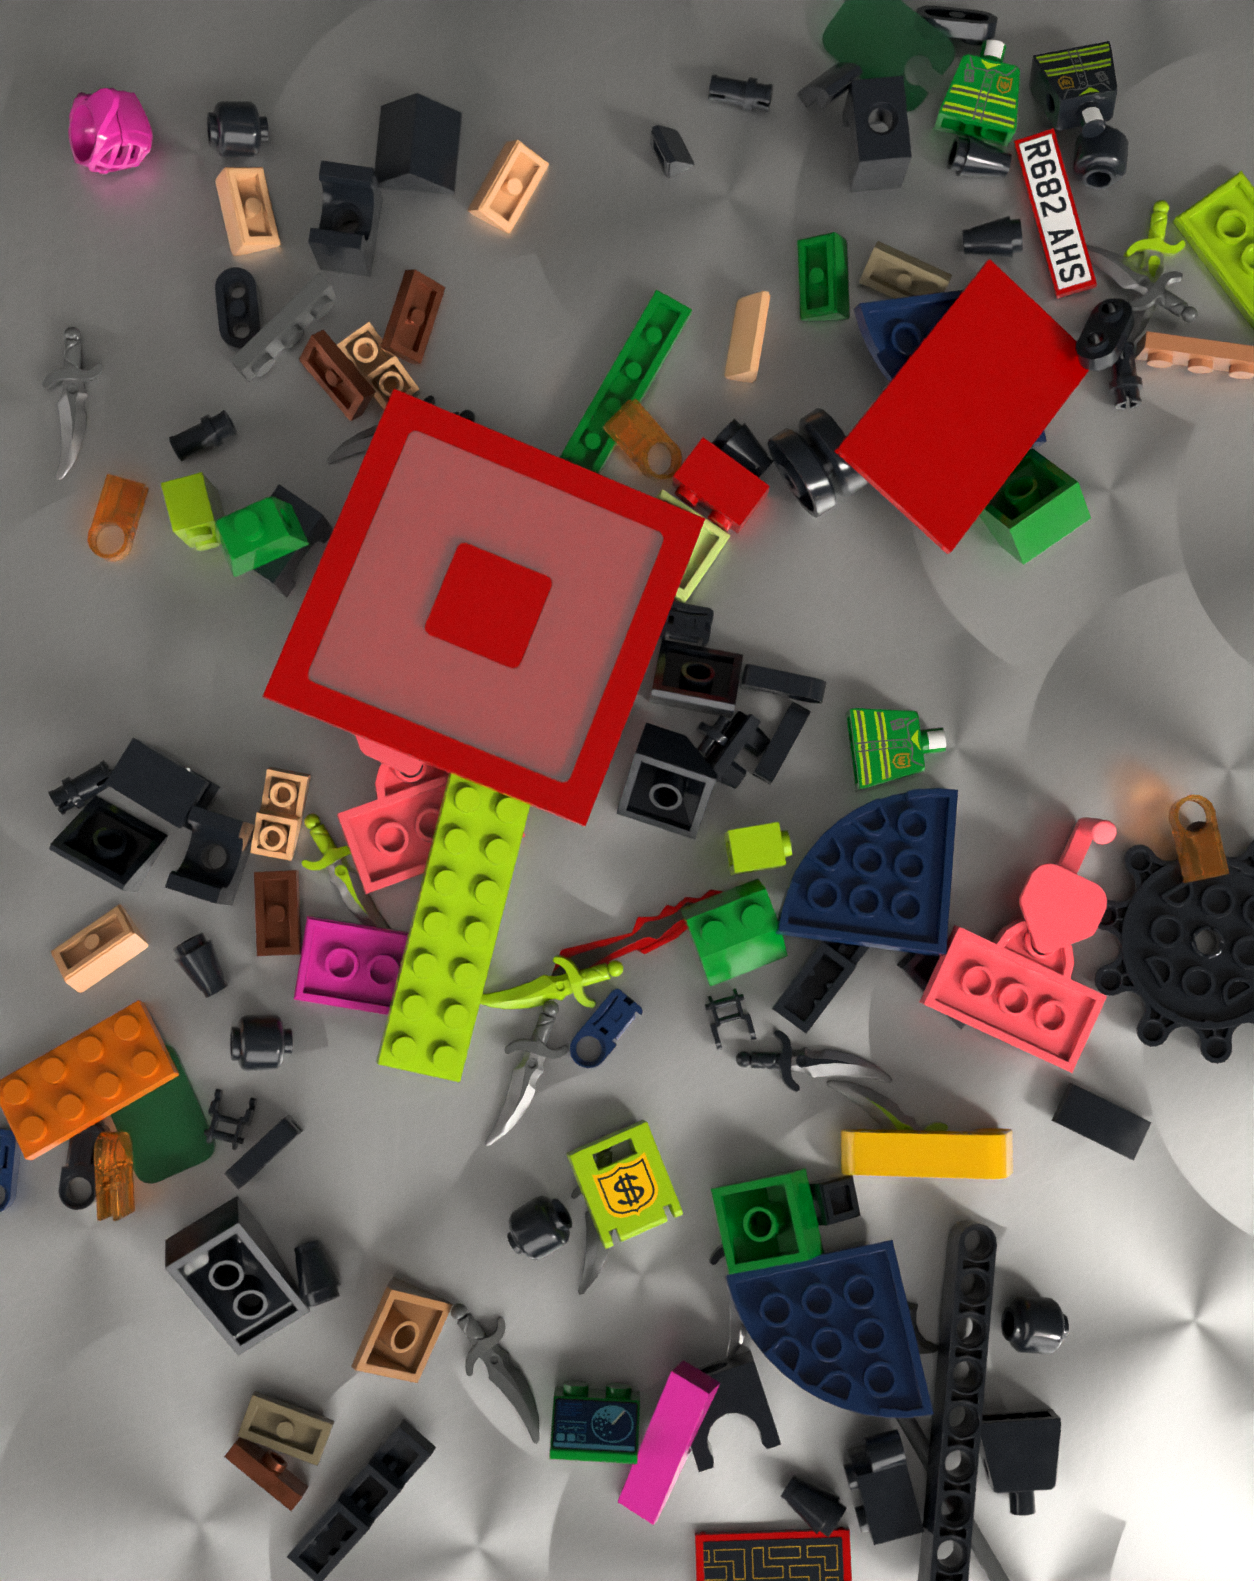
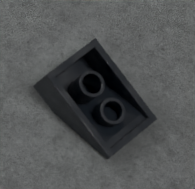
M238 1196L165 1240V1269L238 1356L310 1312L305 1299H300L298 1286L261 1224Z

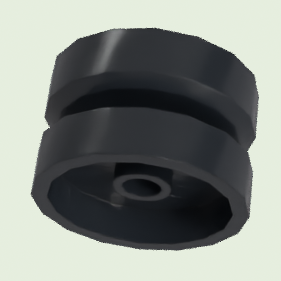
M816 408L800 419L799 434L785 428L768 439L767 442L770 455L784 482L801 506L815 518L835 506V492L849 498L867 485V481L835 452L846 435L835 420L820 408Z

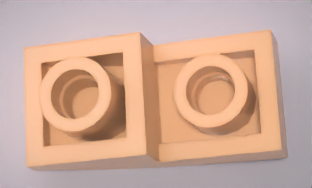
M368 322L337 344V346L354 363L357 370L376 391L373 398L385 410L393 389L413 395L419 388L398 358L380 347L382 338L372 324Z
M275 767L267 769L261 808L256 813L250 853L289 861L293 860L304 815L311 774Z

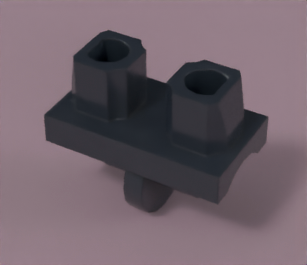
M737 711L731 721L720 715L712 727L705 722H700L696 728L705 736L697 749L705 755L704 758L718 774L716 783L720 782L736 789L745 778L747 772L734 761L741 749H744L754 757H758L770 743V739L758 727L761 721L752 714L746 715L741 711Z

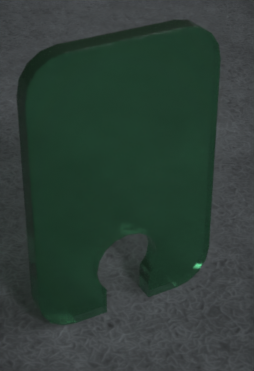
M846 0L826 27L822 37L824 48L839 62H851L859 65L863 71L860 79L904 76L907 112L916 110L930 94L922 86L914 85L907 80L905 75L907 62L917 55L924 56L931 62L932 68L943 76L951 66L956 52L954 44L949 38L902 0Z
M165 1044L180 1075L111 1114L136 1176L139 1180L148 1184L158 1183L212 1157L216 1148L215 1139H213L211 1144L206 1143L207 1135H204L205 1128L209 1129L210 1126L176 1049L169 1044Z

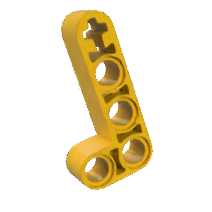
M980 1128L972 1131L841 1130V1174L965 1179L1008 1178L1013 1174L1012 1129Z

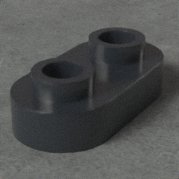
M921 6L916 10L914 28L921 32V37L925 40L943 41L945 37L961 38V41L965 44L979 46L982 45L983 41L995 37L998 18L991 13L980 10Z
M233 267L226 269L218 276L215 283V295L220 335L230 349L238 352L263 328L259 288L254 277L243 268ZM238 287L245 288V293L242 297H232L234 289ZM248 327L249 334L246 337H236V332L239 328Z
M1111 298L1100 302L1094 307L1076 343L1078 360L1083 368L1091 371L1104 370L1111 367L1119 359L1135 324L1132 306L1128 301L1120 298Z

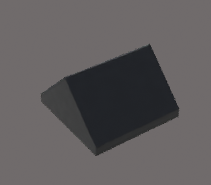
M419 93L382 105L374 169L379 187L455 195L462 113Z
M662 639L650 703L731 718L736 705L743 654Z
M95 796L53 840L49 850L122 891L138 892L166 843L168 835L102 798Z

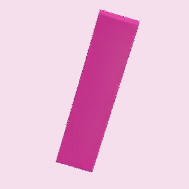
M684 1360L669 1375L638 1450V1463L632 1465L617 1501L652 1525L658 1521L691 1452L689 1448L720 1386V1382Z

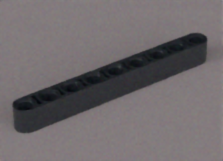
M969 1220L960 1221L955 1224L948 1236L933 1402L934 1414L932 1415L923 1515L924 1532L921 1537L918 1581H968L997 1250L994 1232L986 1225ZM976 1230L980 1236L979 1246L975 1251L968 1252L965 1248V1238L969 1232ZM973 1274L976 1279L975 1290L971 1294L964 1296L961 1291V1282L966 1275ZM969 1317L972 1321V1331L968 1337L959 1339L957 1326L962 1319ZM966 1361L969 1368L968 1375L963 1381L955 1383L953 1379L954 1368L957 1364ZM957 1406H963L965 1409L964 1420L957 1426H951L949 1423L951 1411ZM959 1450L961 1453L960 1464L953 1470H947L945 1467L946 1457L951 1452ZM956 1495L957 1506L955 1510L950 1514L943 1515L941 1511L943 1501L949 1496ZM952 1540L953 1551L950 1556L945 1559H938L937 1552L939 1546L945 1541Z

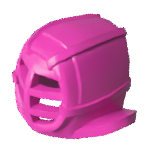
M102 88L93 94L83 92L77 94L69 114L70 127L68 128L69 143L74 163L88 167L91 172H99V174H108V172L140 166V162L151 150L153 135L149 120L135 93L117 91L114 88Z

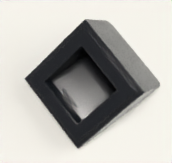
M660 125L652 127L650 145L666 177L670 179L691 169L694 166V161L680 133L675 129Z
M842 1175L809 1182L818 1226H828L861 1216L853 1175Z

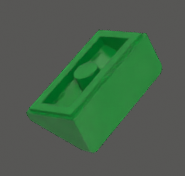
M836 232L799 239L800 320L832 321L849 319L847 240Z

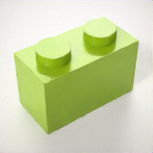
M200 472L162 482L161 487L173 532L190 548L196 547L198 551L220 546L216 538L214 522L224 517L225 514L219 491L210 480Z
M779 822L728 830L724 834L731 876L780 868L786 865L785 858L792 855L788 830L781 831Z

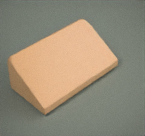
M519 140L506 142L470 204L468 212L501 231L510 234L549 163Z
M224 167L215 182L232 255H246L279 247L281 243L263 167Z
M767 291L742 297L736 303L724 373L726 379L747 383L756 381L771 296Z
M119 904L52 950L51 954L64 981L77 992L82 993L148 947V944L124 907Z

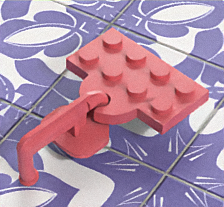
M355 735L361 752L382 763L378 769L374 784L376 800L337 813L364 892L368 894L424 874L449 772ZM421 769V773H420L418 776L413 777V776L417 775V773H418L419 770Z
M1080 818L1074 826L1058 864H1041L1030 873L1019 897V904L1025 919L1014 920L1003 927L992 942L954 925L947 940L946 954L940 956L919 1002L1073 1073L1107 998L1106 995L1071 979L1074 967L1071 944L1095 934L1107 907V897L1104 890L1098 884L1077 875L1092 840L1102 845L1112 842L1116 836L1115 825L1111 821L1099 818Z

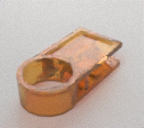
M637 399L633 401L628 400L602 427L640 469L641 473L649 479H669L674 476L682 464V453L678 445L666 434ZM657 443L667 447L671 455L670 467L663 474H656L648 464V453L652 446Z
M110 474L106 475L87 539L90 549L99 558L107 562H117L130 554L149 492V488L145 487V484ZM109 526L120 527L124 533L122 547L112 554L101 553L97 547L99 533Z
M1189 795L1178 799L1170 808L1169 823L1172 828L1184 883L1229 874L1213 804L1207 798L1200 795ZM1186 801L1198 803L1206 814L1204 827L1198 832L1186 830L1179 821V809Z
M103 1131L95 1142L94 1164L97 1221H102L112 1216L113 1221H118L135 1212L133 1148L131 1138L127 1132Z

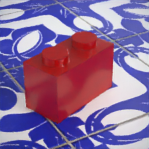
M702 437L674 474L672 486L676 488L674 493L681 501L693 508L698 504L710 513L708 519L725 532L732 529L737 534L765 499L770 488L767 483L704 437Z

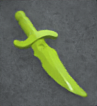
M555 955L553 962L561 965L566 971L565 974L559 976L542 975L511 989L482 994L480 1004L491 1008L525 1009L541 1006L549 1000L557 999L562 1001L565 996L574 993L576 1000L581 1005L593 1008L596 1006V1000L586 995L584 986L611 979V976L617 977L623 973L624 968L620 961L613 960L608 965L603 963L579 970L571 959Z

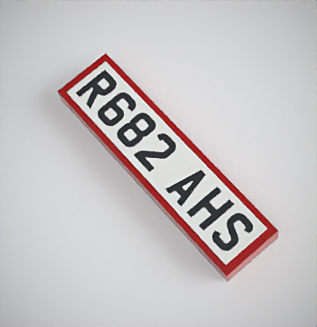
M1054 128L1015 140V152L1056 299L1096 288L1095 274Z

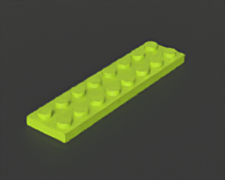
M449 773L376 1059L378 1065L455 1082L461 1081L530 805Z

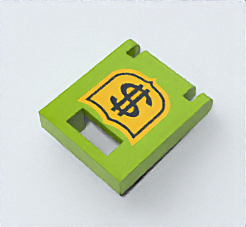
M642 1119L566 1153L600 1241L605 1249L614 1246L612 1237L609 1234V1231L615 1229L619 1241L623 1242L668 1222L663 1209L666 1205H668L674 1218L683 1215L682 1208L647 1121ZM625 1140L628 1141L630 1149L635 1152L634 1154L597 1169L593 1154Z

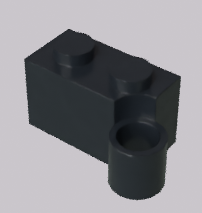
M898 1429L865 1437V1445L847 1449L851 1463L843 1464L850 1491L858 1489L862 1505L856 1506L854 1509L861 1533L869 1532L874 1545L923 1533L924 1528Z

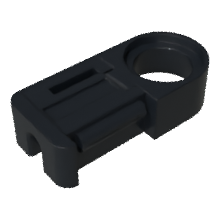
M673 601L659 640H665L666 635H669V639L697 644L699 640L702 641L701 647H706L710 639L714 617L713 610L708 607Z
M746 664L740 688L808 703L821 704L823 703L827 682L814 677Z
M792 701L752 774L754 777L771 785L810 715V710Z
M291 1115L286 1116L224 1174L239 1190L304 1130Z
M92 1125L69 1139L66 1164L69 1165H65L61 1169L58 1192L62 1203L70 1209H85L93 1205L101 1195L110 1137V1128L107 1125ZM77 1177L86 1179L91 1185V1195L86 1201H77L70 1194V1183Z

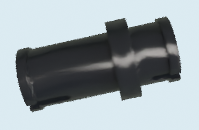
M713 74L709 86L710 94L708 101L744 106V111L750 112L753 111V108L769 111L773 84L758 83L757 78L749 77L748 81Z
M1128 341L1122 350L1123 359L1120 356L1116 363L1111 366L1112 381L1109 383V391L1115 397L1114 405L1118 410H1126V397L1129 398L1130 409L1142 404L1139 390L1143 388L1142 378L1137 376L1134 343Z
M225 410L213 417L207 414L200 418L201 423L169 437L170 444L180 461L186 460L185 458L212 445L217 448L224 444V439L237 434L236 428Z
M104 760L74 779L70 777L63 779V785L48 792L54 805L59 807L58 811L62 815L74 807L81 809L87 805L86 800L109 788L105 782L112 770L108 769L109 766Z

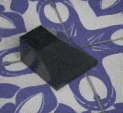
M646 722L616 814L695 840L718 774L686 735Z

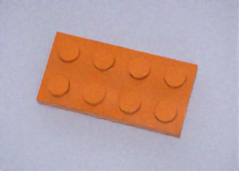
M138 1000L0 1079V1106L24 1158L32 1161L180 1074L145 1003Z

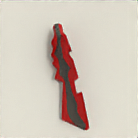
M710 889L701 898L685 897L675 907L666 905L658 916L637 917L632 933L562 949L559 955L571 959L579 970L603 963L608 965L609 961L635 950L645 955L677 939L687 930L681 908L724 891ZM555 964L551 976L563 975L566 971L561 965Z

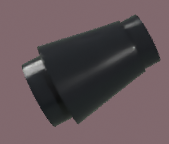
M969 134L965 138L956 136L949 151L947 167L949 170L955 171L957 176L1005 178L1011 166L1012 155Z
M1010 216L962 230L964 255L1013 258V253L1023 252L1020 219L1010 220Z
M735 418L712 442L758 478L773 463V460L768 456L744 422L741 425Z
M203 932L173 948L177 956L174 961L197 988L203 992L206 998L228 986L224 979L225 976L212 939L207 940Z
M318 1240L295 1247L300 1299H305L307 1308L340 1297L337 1287L341 1283L322 1248H320Z
M796 1475L792 1477L780 1496L787 1501V1504L816 1534L820 1531L827 1537L833 1532L847 1509L846 1506L839 1502V1496L803 1479L801 1480Z

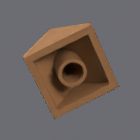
M393 1277L383 1293L351 1367L356 1371L418 1383L453 1304Z

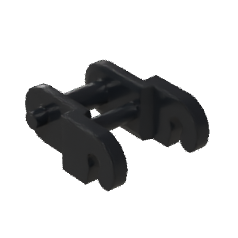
M734 988L732 996L714 1001L711 995L708 996L709 1004H705L706 1011L711 1010L715 1023L709 1025L717 1050L722 1049L717 1027L720 1024L733 1020H745L751 1041L757 1039L750 1013H743L740 1001L745 1000L743 994L738 995L736 988ZM736 1004L738 1013L718 1018L716 1009Z
M216 1089L214 1093L215 1099L211 1101L208 1111L209 1115L213 1118L209 1129L205 1128L204 1135H207L206 1143L211 1144L213 1139L232 1143V1150H236L239 1144L244 1143V1138L241 1135L244 1125H251L257 1098L251 1097L249 1109H246L244 1117L236 1119L220 1115L218 1109L223 1090ZM219 1121L237 1125L235 1134L216 1130Z

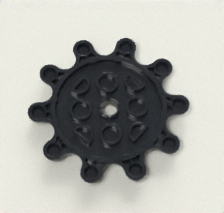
M1197 821L1191 823L1185 829L1183 852L1180 857L1173 861L1160 859L1145 845H1134L1126 851L1124 865L1135 881V890L1133 895L1123 902L1107 899V907L1098 929L1113 934L1119 941L1120 951L1113 962L1098 969L1095 973L1094 982L1098 991L1104 995L1114 996L1130 991L1141 997L1144 1003V1013L1138 1022L1136 1030L1137 1036L1143 1044L1157 1047L1167 1040L1169 1034L1174 1029L1188 1027L1197 1034L1200 1052L1204 1059L1210 1063L1218 1064L1225 1062L1232 1053V1035L1235 1029L1241 1024H1254V840L1240 856L1228 857L1218 849L1215 830L1206 822ZM1203 930L1211 931L1216 938V947L1208 954H1203L1198 949L1195 937Z

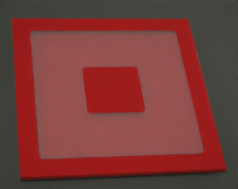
M393 389L266 686L263 698L585 827L705 518L397 389Z

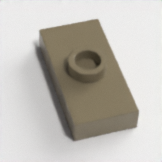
M877 241L859 283L896 299L945 292L952 274Z
M255 1391L237 1436L318 1466L335 1421Z

